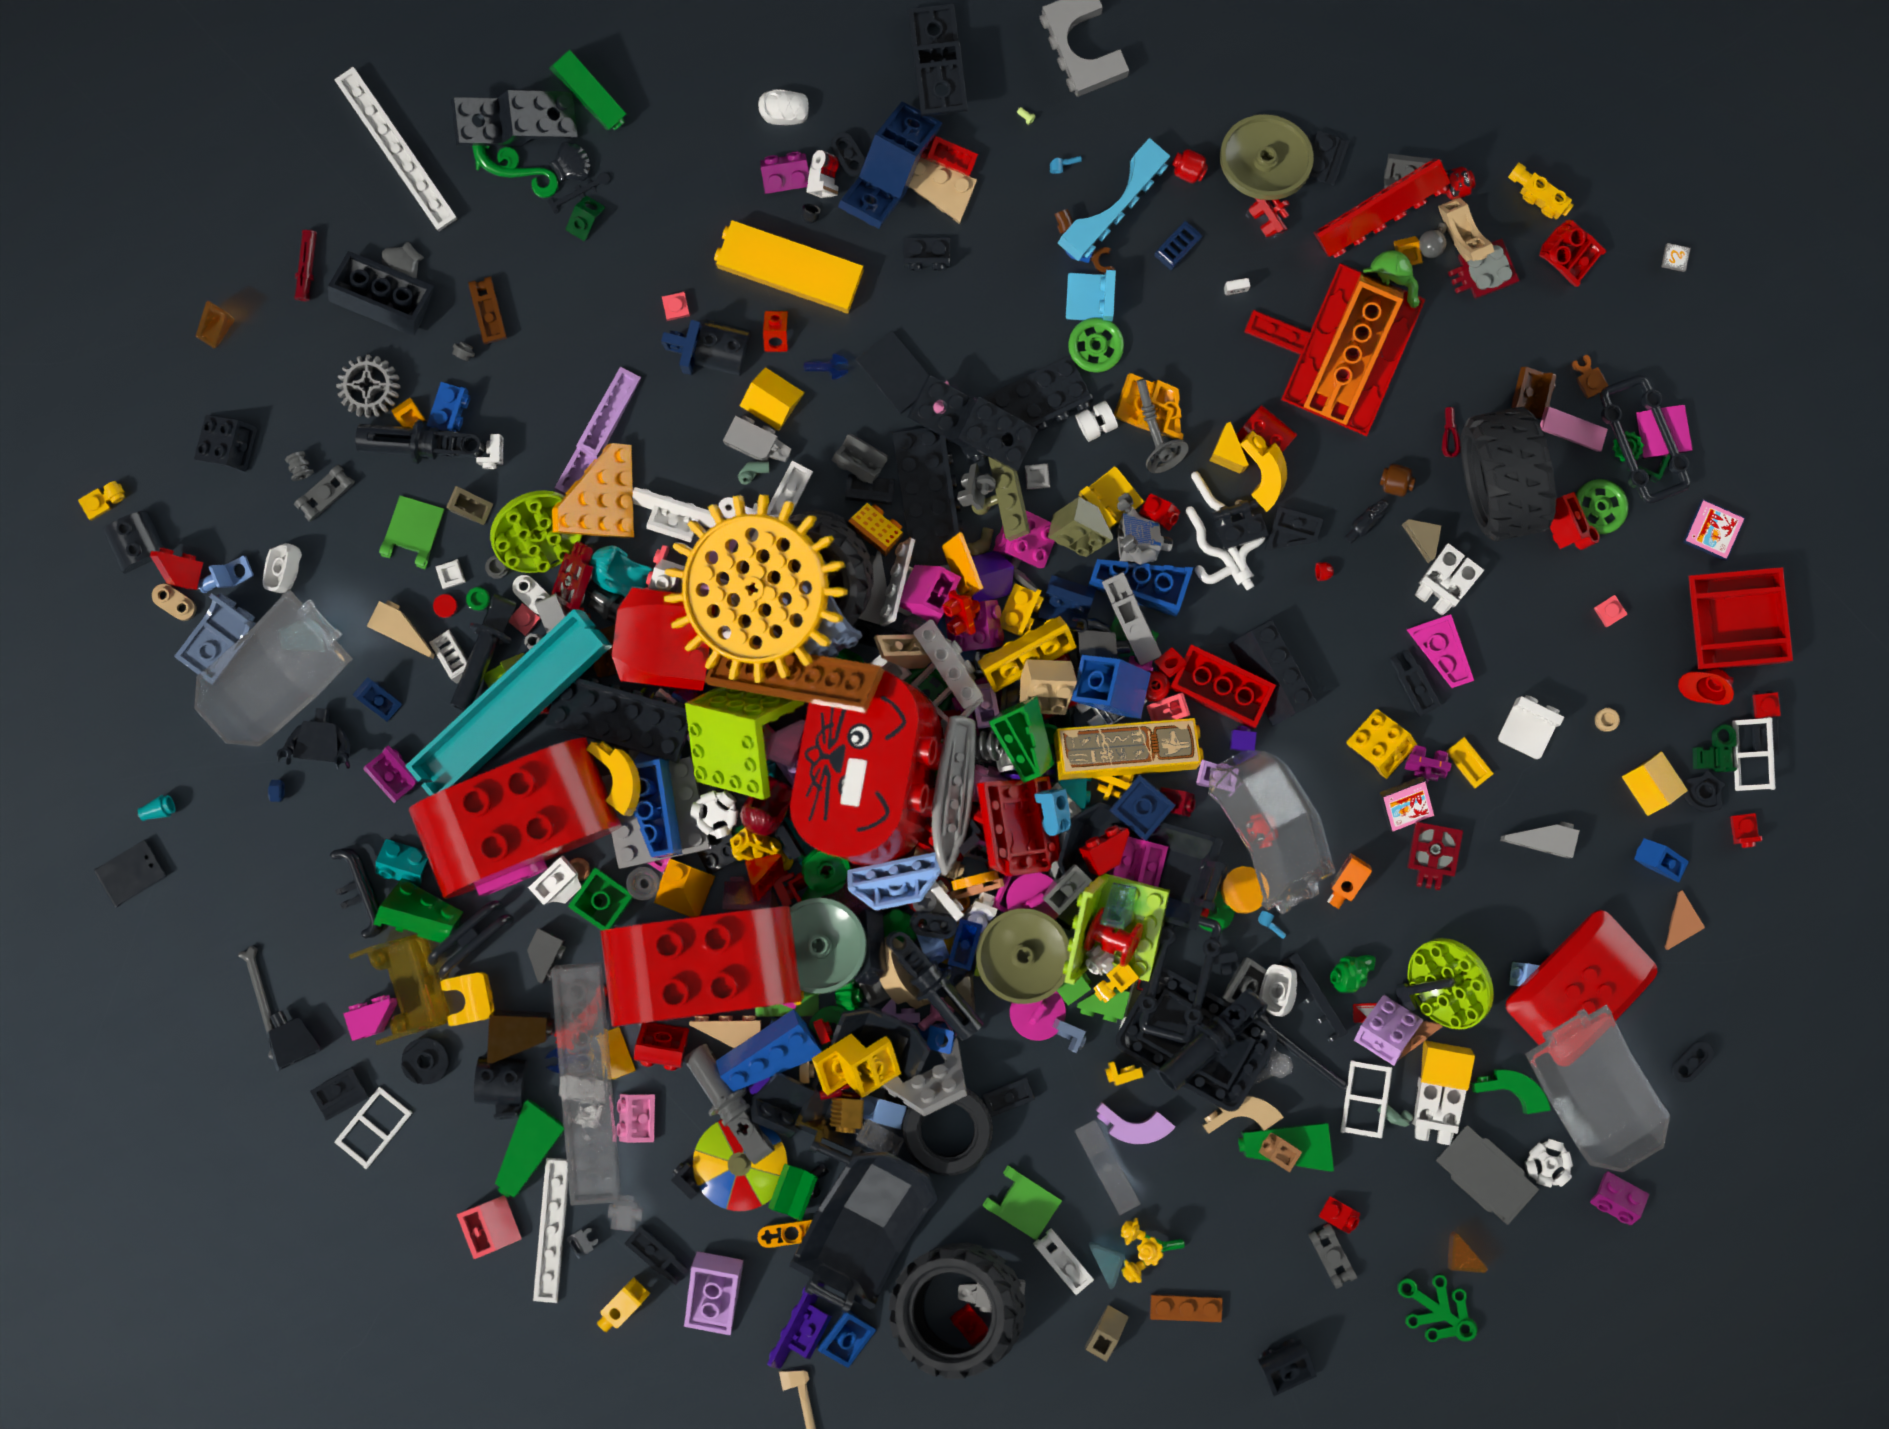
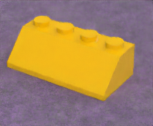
M1059 616L1047 620L1035 630L1027 631L1019 639L1005 643L999 650L985 654L977 662L995 693L1021 678L1026 659L1053 661L1077 647L1068 625Z

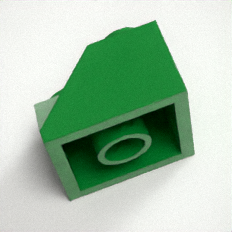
M594 868L568 907L600 930L613 929L636 895L600 869Z

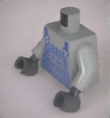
M1128 493L1118 497L1117 508L1123 511L1116 529L1120 561L1137 562V564L1141 565L1156 561L1160 550L1171 551L1173 539L1161 536L1160 525L1155 521L1140 516L1134 507L1131 506L1133 505V499Z

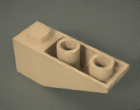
M755 1015L742 1016V1020H733V1016H718V1020L709 1021V1016H695V1021H689L690 1026L733 1048H736L762 1030V1020H756Z

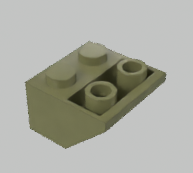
M1078 497L1053 514L1048 538L1056 541L1059 545L1075 551L1078 555L1087 557L1112 541L1113 535L1099 508Z

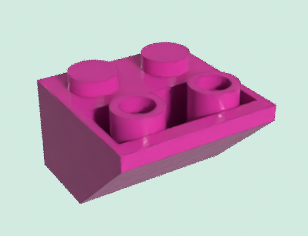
M915 565L904 585L899 607L926 621L933 620L937 625L944 613L942 604L949 600L948 592L956 589L961 577L941 566Z
M383 995L371 999L372 1004L367 1005V1002L350 1006V1011L343 1014L352 1041L383 1032L398 1004V999L390 998L389 995Z

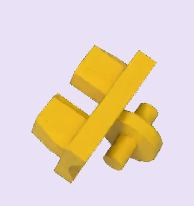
M1134 774L1121 775L1118 779L1112 776L1096 777L1093 779L1108 784V787L1101 784L1097 787V791L1105 793L1103 800L1108 801L1109 796L1119 798L1121 793L1112 789L1113 786L1126 791L1133 782Z

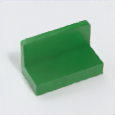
M784 1163L768 1208L801 1221L818 1177L802 1168Z

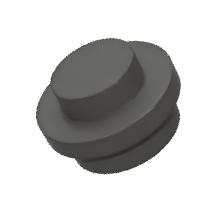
M462 341L459 344H453L454 350L452 353L465 361H469L471 357H474L473 347Z
M496 555L490 557L485 565L487 574L494 579L503 578L509 571V568L500 562Z

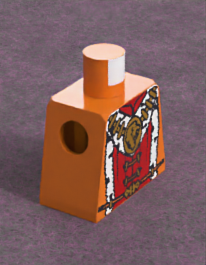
M1350 853L1331 883V889L1334 891L1327 902L1339 909L1345 899L1352 901L1371 874V866ZM1343 882H1351L1350 887H1342Z

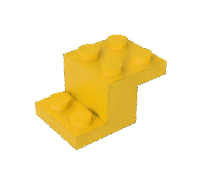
M850 1034L812 1058L822 1089L827 1095L848 1083L863 1098L901 1074L891 1041L886 1036L865 1048Z

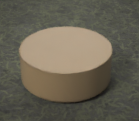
M1611 708L1601 709L1595 716L1597 728L1604 732L1616 729L1620 722L1618 713Z

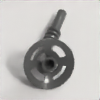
M1146 379L1137 380V385L1143 405L1141 410L1144 411L1142 412L1143 416H1145L1144 421H1147L1156 447L1146 461V468L1151 473H1161L1173 468L1183 460L1188 452V445L1184 440L1180 439L1167 443L1163 441L1156 421L1157 414H1154L1156 413V409H1153L1155 405L1151 402Z

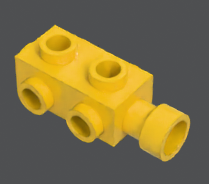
M1519 162L1508 178L1513 182L1518 181L1524 186L1520 191L1523 199L1532 205L1535 203L1542 209V213L1549 218L1554 217L1557 220L1561 214L1566 216L1574 206L1570 203L1572 199L1566 196L1565 192L1558 190L1547 182L1544 177H1540L1535 172L1533 175L1525 170L1527 167Z
M743 828L730 839L732 854L738 861L780 854L782 855L784 871L789 870L794 860H790L786 856L780 841L767 835L759 836Z

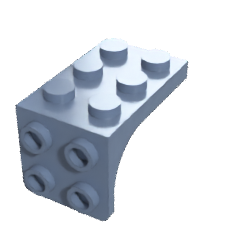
M809 581L803 583V591L807 594L812 591V584ZM785 592L783 594V602L786 605L792 602L790 593ZM829 595L826 610L838 613L843 617L842 622H830L823 618L817 630L827 636L832 643L830 646L824 647L811 638L803 647L808 654L835 658L838 656L839 651L855 646L858 640L862 638V634L848 623L833 596ZM798 613L793 618L795 625L800 627L803 623V618Z
M213 593L210 594L209 598L212 599L209 610L174 656L212 685H214L258 626L253 621L255 617L240 607L236 609L235 605L237 603L221 593L218 596Z

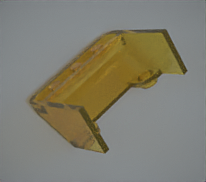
M417 934L373 945L349 954L350 959L368 955L370 963L375 969H388L401 1014L393 1016L390 1021L392 1035L376 1040V1045L407 1037L448 1022L447 1017L450 1016L444 992L441 989L436 966L430 965L427 961L431 952L427 939L417 937Z

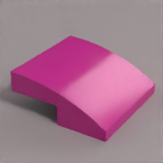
M1685 405L1661 408L1679 453L1693 451ZM1652 411L1637 412L1641 442L1644 444L1642 448L1643 458L1648 459L1669 454Z
M1128 837L1120 865L1111 869L1109 875L1158 887L1168 846Z

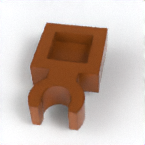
M1588 355L1582 357L1585 361V366H1580L1575 360L1572 362V367L1575 371L1580 372L1581 376L1576 378L1586 399H1589L1600 393L1608 384L1598 367L1593 370L1591 369V359Z

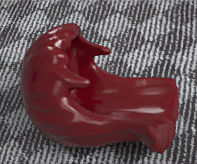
M768 775L770 797L763 800L749 796L740 812V818L744 827L751 833L759 836L770 835L780 827L791 803L793 789L788 784Z

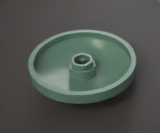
M827 898L807 899L792 906L790 912L800 990L814 994H825L837 991L849 984L861 970L867 952L866 934L858 917L845 905Z

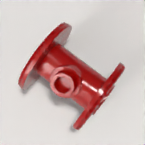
M1102 907L1090 925L1084 949L1090 951L1095 943L1099 942L1102 944L1101 949L1114 955L1115 951L1121 952L1120 966L1126 967L1140 942L1144 928L1143 924L1137 923L1131 933L1120 928L1115 933L1116 926L1105 922L1108 909Z

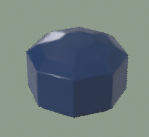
M271 780L268 786L269 800L271 802H282L285 794L283 780Z

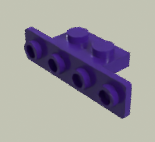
M818 1281L817 1285L824 1287V1284ZM805 1287L799 1303L791 1312L788 1324L781 1331L780 1340L770 1352L767 1363L770 1367L781 1369L791 1349L801 1356L810 1359L832 1316L814 1306L818 1296L804 1292Z

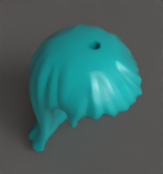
M613 545L596 550L589 562L593 566L592 580L606 591L620 594L624 597L627 596L632 586L647 587L646 580L652 568L633 562L627 558L628 556L625 551Z

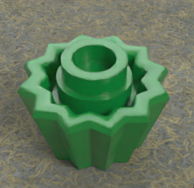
M1625 431V436L1635 460H1638L1639 455L1643 454L1642 448L1644 447L1641 437L1636 436L1635 432L1629 433ZM1614 439L1612 450L1615 452V457L1620 458L1621 462H1623L1625 458L1617 439Z
M853 979L849 984L835 991L836 1004L838 1007L847 1010L858 1009L860 1002L863 1000V990L860 988L859 983Z

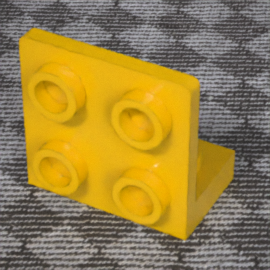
M1113 467L1091 486H1086L1079 493L1082 499L1099 508L1109 529L1117 525L1123 515V511L1117 508L1118 497L1128 493L1133 499V505L1131 506L1134 509H1137L1144 502L1117 467Z
M1015 583L1000 617L1001 628L1019 637H1022L1024 633L1029 631L1034 622V619L1031 618L1033 611L1038 613L1044 599L1040 596L1042 590L1037 589L1034 592Z
M1378 709L1374 710L1346 742L1350 748L1372 763L1379 774L1385 779L1393 773L1410 754L1414 746L1417 745L1408 731Z

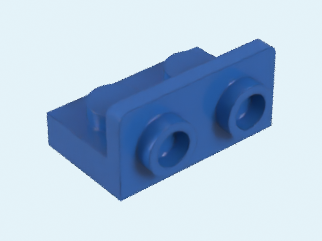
M441 382L427 427H438L439 431H459L463 422V417H461L463 408L466 409L470 401L469 391L464 387L459 388Z

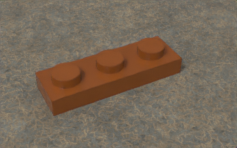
M1151 1294L1150 1319L1222 1322V1297Z

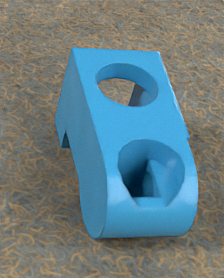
M1048 789L1036 793V803H1041L1044 816L1043 828L1045 832L1050 836H1054L1068 831L1071 826L1066 789Z

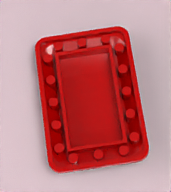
M1597 910L1509 996L1506 1001V1010L1555 1063L1562 1066L1569 1065L1596 1041L1641 995L1657 976V966L1609 913Z

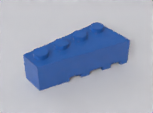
M1097 559L1088 587L1106 593L1102 581L1124 572L1139 605L1176 617L1180 610L1193 567L1180 568L1170 565H1150L1147 563L1140 565L1124 561Z
M658 759L635 764L640 777L641 789L639 801L633 814L641 827L640 831L650 856L664 858L683 854L669 761Z
M793 1009L716 1060L720 1077L734 1092L774 1076L777 1072L781 1073L809 1062L814 1056L821 1053L823 1049L820 1039Z

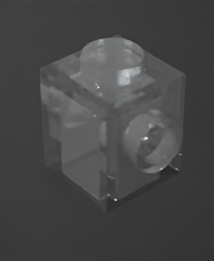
M620 1195V1199L616 1198L614 1204L609 1205L608 1218H612L611 1229L635 1231L637 1229V1221H642L643 1207H639L640 1201L634 1200L635 1197L630 1195Z

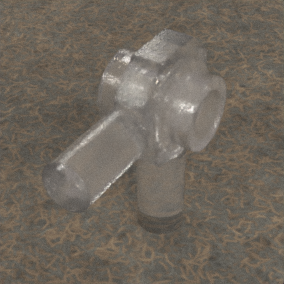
M1274 1046L1270 1054L1271 1058L1268 1068L1259 1073L1255 1082L1258 1084L1271 1076L1283 1078L1291 1074L1293 1063L1289 1056L1279 1053L1276 1046Z

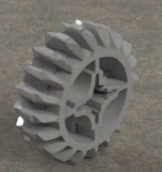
M366 355L365 361H363L361 356H358L357 364L349 360V364L352 366L350 369L345 366L342 367V370L346 373L345 376L342 374L338 375V378L343 381V383L336 384L338 389H342L338 393V397L344 398L341 403L344 406L349 405L348 411L351 413L356 410V415L361 417L365 411V416L370 418L373 411L375 416L378 417L380 416L379 409L386 413L388 409L385 405H395L391 398L399 397V394L393 391L400 389V385L394 383L399 380V376L392 375L395 372V368L393 366L388 367L389 362L387 360L381 362L379 356H376L373 362L370 355ZM372 369L381 371L385 376L386 383L376 381ZM363 371L361 379L353 381L354 377ZM368 382L373 385V387H369V391L364 388V386L368 385ZM351 390L362 392L363 399H365L364 404L354 400ZM378 392H384L382 397L374 402V396Z

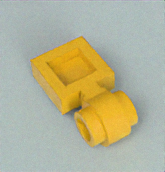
M112 481L103 487L105 490L104 494L101 489L97 488L78 499L89 520L93 521L110 511L112 508L108 503L109 501L112 504H116L125 498V491L121 484Z
M1119 963L1106 974L1111 982L1107 983L1103 980L1093 989L1096 991L1095 995L1098 999L1106 1003L1116 995L1114 992L1115 987L1122 993L1136 982L1139 976L1129 964L1126 967H1122Z

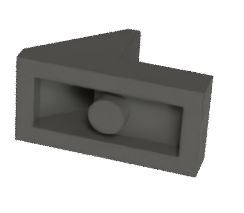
M1074 864L1059 880L1055 878L1042 899L1060 915L1079 896L1080 892H1083L1085 887L1090 885L1092 880Z

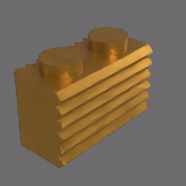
M832 1098V1112L830 1113L832 1117L829 1124L835 1126L836 1131L843 1133H855V1129H862L864 1100Z

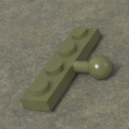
M988 457L992 477L996 481V495L985 498L983 509L976 510L973 505L971 507L974 513L984 515L991 506L998 504L1005 537L1007 540L1012 541L1030 533L1017 471H1013Z

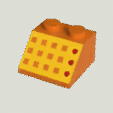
M866 503L848 522L857 534L884 556H887L903 536L902 526L893 518L890 521L883 516L885 512L876 504L870 506Z

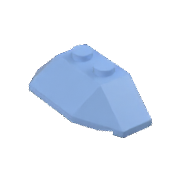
M935 852L847 870L848 890L874 910L919 902L927 894L940 875L941 870Z

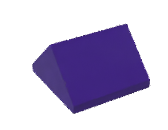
M996 551L972 557L983 586L981 591L971 597L972 600H977L978 602L990 601L1010 595L1014 566Z

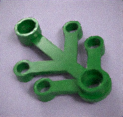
M1437 1274L1432 1278V1285L1436 1288L1439 1304L1417 1289V1284L1412 1279L1404 1278L1399 1281L1397 1290L1401 1296L1405 1298L1412 1297L1433 1312L1422 1315L1408 1314L1405 1317V1323L1408 1327L1414 1329L1419 1325L1446 1321L1452 1327L1439 1330L1429 1327L1425 1330V1338L1429 1342H1436L1438 1339L1456 1336L1461 1341H1470L1475 1338L1478 1329L1474 1320L1468 1318L1465 1302L1467 1294L1463 1289L1455 1288L1451 1293L1452 1299L1457 1304V1318L1450 1313L1446 1291L1447 1279L1443 1275ZM1437 1278H1443L1444 1282L1441 1286L1436 1285L1435 1281ZM1405 1283H1409L1411 1286L1408 1292H1404L1402 1289ZM1458 1291L1463 1293V1297L1460 1300L1455 1298V1294ZM1416 1317V1324L1410 1325L1409 1318ZM1463 1325L1469 1326V1331L1467 1333L1461 1332V1327ZM1434 1330L1436 1337L1430 1339L1428 1333Z

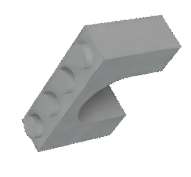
M1059 0L1042 7L1041 23L1044 29L1048 28L1051 34L1048 37L1053 50L1057 49L1060 56L1057 58L1062 71L1066 70L1069 77L1066 79L1069 90L1071 92L1074 91L1077 97L1126 78L1129 74V69L1121 50L1097 59L1088 60L1078 57L1068 45V33L1075 25L1102 14L1103 7L1100 0Z

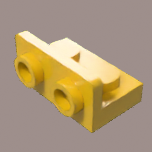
M1114 1061L1108 1063L1109 1068L1105 1069L1108 1081L1114 1082L1115 1086L1144 1077L1142 1069H1136L1135 1065L1120 1069L1121 1074L1119 1075Z

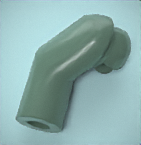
M769 461L746 463L738 474L740 483L748 485L757 473H769Z
M1387 1104L1385 1118L1390 1123L1402 1127L1410 1125L1409 1122L1413 1120V1116L1407 1110L1402 1111L1401 1115H1399ZM1381 1106L1377 1110L1379 1113L1381 1112Z

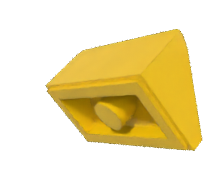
M620 1027L596 1035L612 1080L636 1071Z

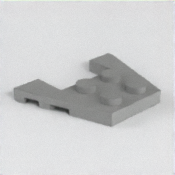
M957 1038L954 1039L951 1054L939 1052L945 1063L937 1065L920 1075H916L904 1083L897 1076L879 1088H885L893 1097L898 1096L904 1101V1104L923 1116L967 1096L960 1046Z

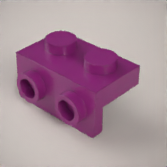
M796 151L788 153L784 157L771 155L760 161L765 194L807 187L809 171L805 153L801 154V152Z
M389 745L384 748L380 755L364 766L365 772L394 804L413 790L418 783L406 768L401 754Z
M1607 1171L1603 1175L1597 1194L1591 1198L1590 1203L1600 1211L1607 1212L1616 1217L1620 1222L1632 1225L1642 1216L1649 1194Z

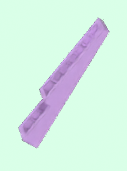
M622 367L619 368L578 441L573 456L555 486V492L566 496V492L576 481L580 480L585 474L584 471L593 460L603 453L602 450L613 434L641 377Z

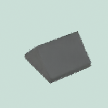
M1244 957L1220 998L1232 1004L1247 989H1251L1259 996L1267 970L1248 957Z

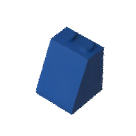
M1082 655L1076 678L1077 683L1071 701L1120 716L1141 719L1151 673L1121 659Z

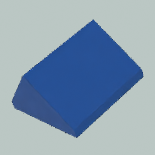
M849 1310L848 1313L843 1312L820 1343L818 1351L849 1368L876 1329L852 1310Z

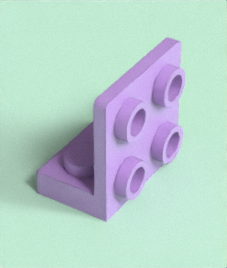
M1383 995L1360 1026L1354 1041L1395 1066L1405 1046L1422 1024L1423 1019Z

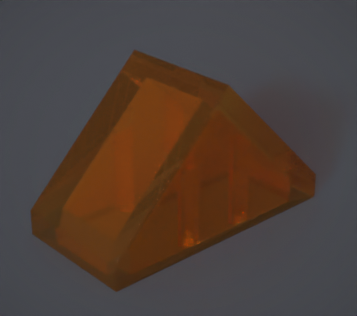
M207 301L196 337L215 349L235 319L226 311Z
M1453 1231L1449 1239L1448 1268L1456 1271L1481 1273L1488 1271V1268L1463 1239Z

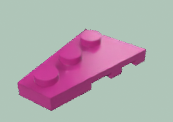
M1451 614L1407 629L1408 633L1451 688L1474 681Z

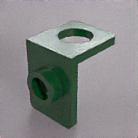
M585 196L575 205L566 226V231L585 241L595 218L604 211L605 206ZM585 204H591L597 210L589 209Z
M1666 454L1663 456L1656 473L1643 467H1638L1645 470L1649 480L1656 483L1662 478L1671 455Z

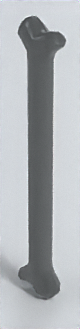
M250 946L247 951H240L238 957L244 959L247 963L265 1029L268 1033L275 1026L270 1018V1008L255 960L258 949ZM270 1050V1052H269V1054H268V1057H269L270 1059H273L272 1054H271V1050Z

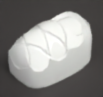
M772 90L765 92L759 98V112L767 123L794 125L803 123L808 117V99L804 94L786 90Z
M284 543L269 549L263 574V587L266 590L276 593H287L292 588L298 574L299 561L302 556L298 547Z
M1271 965L1268 968L1262 982L1259 997L1268 1004L1266 1011L1269 1014L1283 1017L1293 1008L1298 983L1296 970L1283 965Z

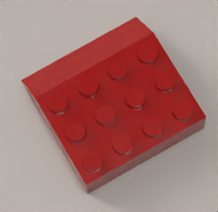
M1783 567L1688 576L1698 669H1725L1781 664L1793 661Z

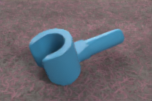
M1081 156L1070 159H1053L1050 163V173H1062L1063 166L1081 162Z
M1262 911L1258 918L1259 923L1269 927L1284 939L1286 934L1275 924L1271 923L1274 915Z

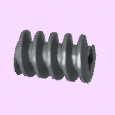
M985 730L981 731L980 737H978L976 731L975 760H981L982 758L990 760L992 758L994 761H998L1003 754L1004 748L998 738H996L994 731H990L989 737L986 736Z

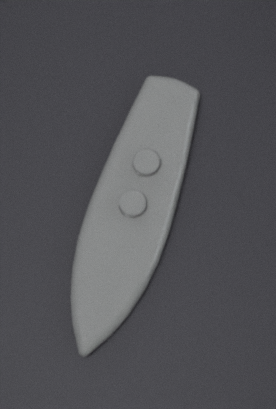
M951 716L948 718L933 797V845L939 868L944 876L949 873L960 854L958 848L965 841L972 809L976 723L971 718L965 716Z

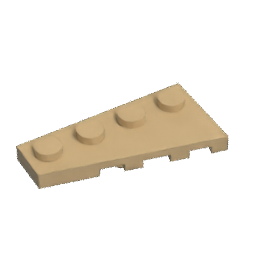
M920 158L909 187L960 224L977 179Z

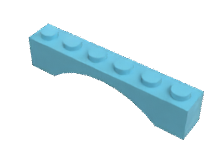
M1149 138L1130 161L1128 184L1122 197L1112 207L1098 215L1077 219L1061 236L1058 244L1077 261L1083 256L1088 258L1096 249L1094 243L1098 239L1102 242L1111 232L1108 229L1112 223L1117 225L1125 216L1123 211L1128 206L1131 209L1140 199L1137 195L1142 190L1146 192L1153 185L1154 181L1151 179L1156 174L1161 176L1168 168L1166 162L1170 155Z

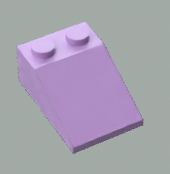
M703 1252L696 1253L691 1266L684 1327L731 1335L742 1276L743 1260Z

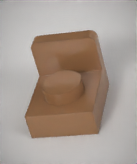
M1270 1133L1263 1141L1262 1147L1259 1150L1260 1154L1288 1172L1291 1171L1302 1153L1273 1133Z

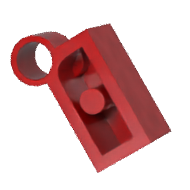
M1572 492L1556 499V512L1550 529L1553 533V539L1559 548L1562 549L1574 543L1578 549L1583 550L1598 543L1600 539L1599 533L1595 527L1589 525L1575 493Z

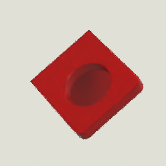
M765 311L763 326L764 351L786 352L788 350L787 311ZM777 337L782 340V344L773 346L769 343V340Z
M1173 647L1154 661L1158 670L1165 674L1168 679L1187 665L1186 660Z
M802 872L787 882L798 903L802 900L797 891L808 886L802 877Z

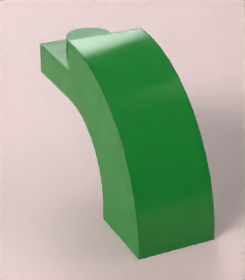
M1492 1069L1494 1079H1491V1075L1476 1077L1477 1082H1471L1472 1092L1475 1093L1498 1089H1507L1513 1092L1521 1102L1523 1113L1531 1114L1551 1111L1543 1090L1531 1078L1521 1073L1506 1069Z

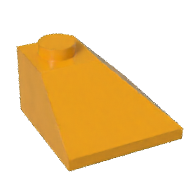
M669 859L654 903L692 918L699 917L715 876Z

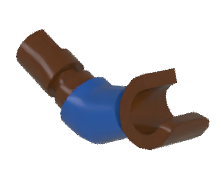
M1065 209L1054 214L1059 224L1057 228L1060 234H1064L1074 223L1069 210ZM1108 247L1100 248L1097 251L1094 250L1088 258L1083 256L1079 260L1086 263L1094 262L1095 268L1102 274H1106V270H1115L1112 265L1103 267L1099 263L1101 256L1110 254L1111 248ZM1065 250V252L1067 253V255H1068L1071 259L1076 260L1072 255H1070V254Z

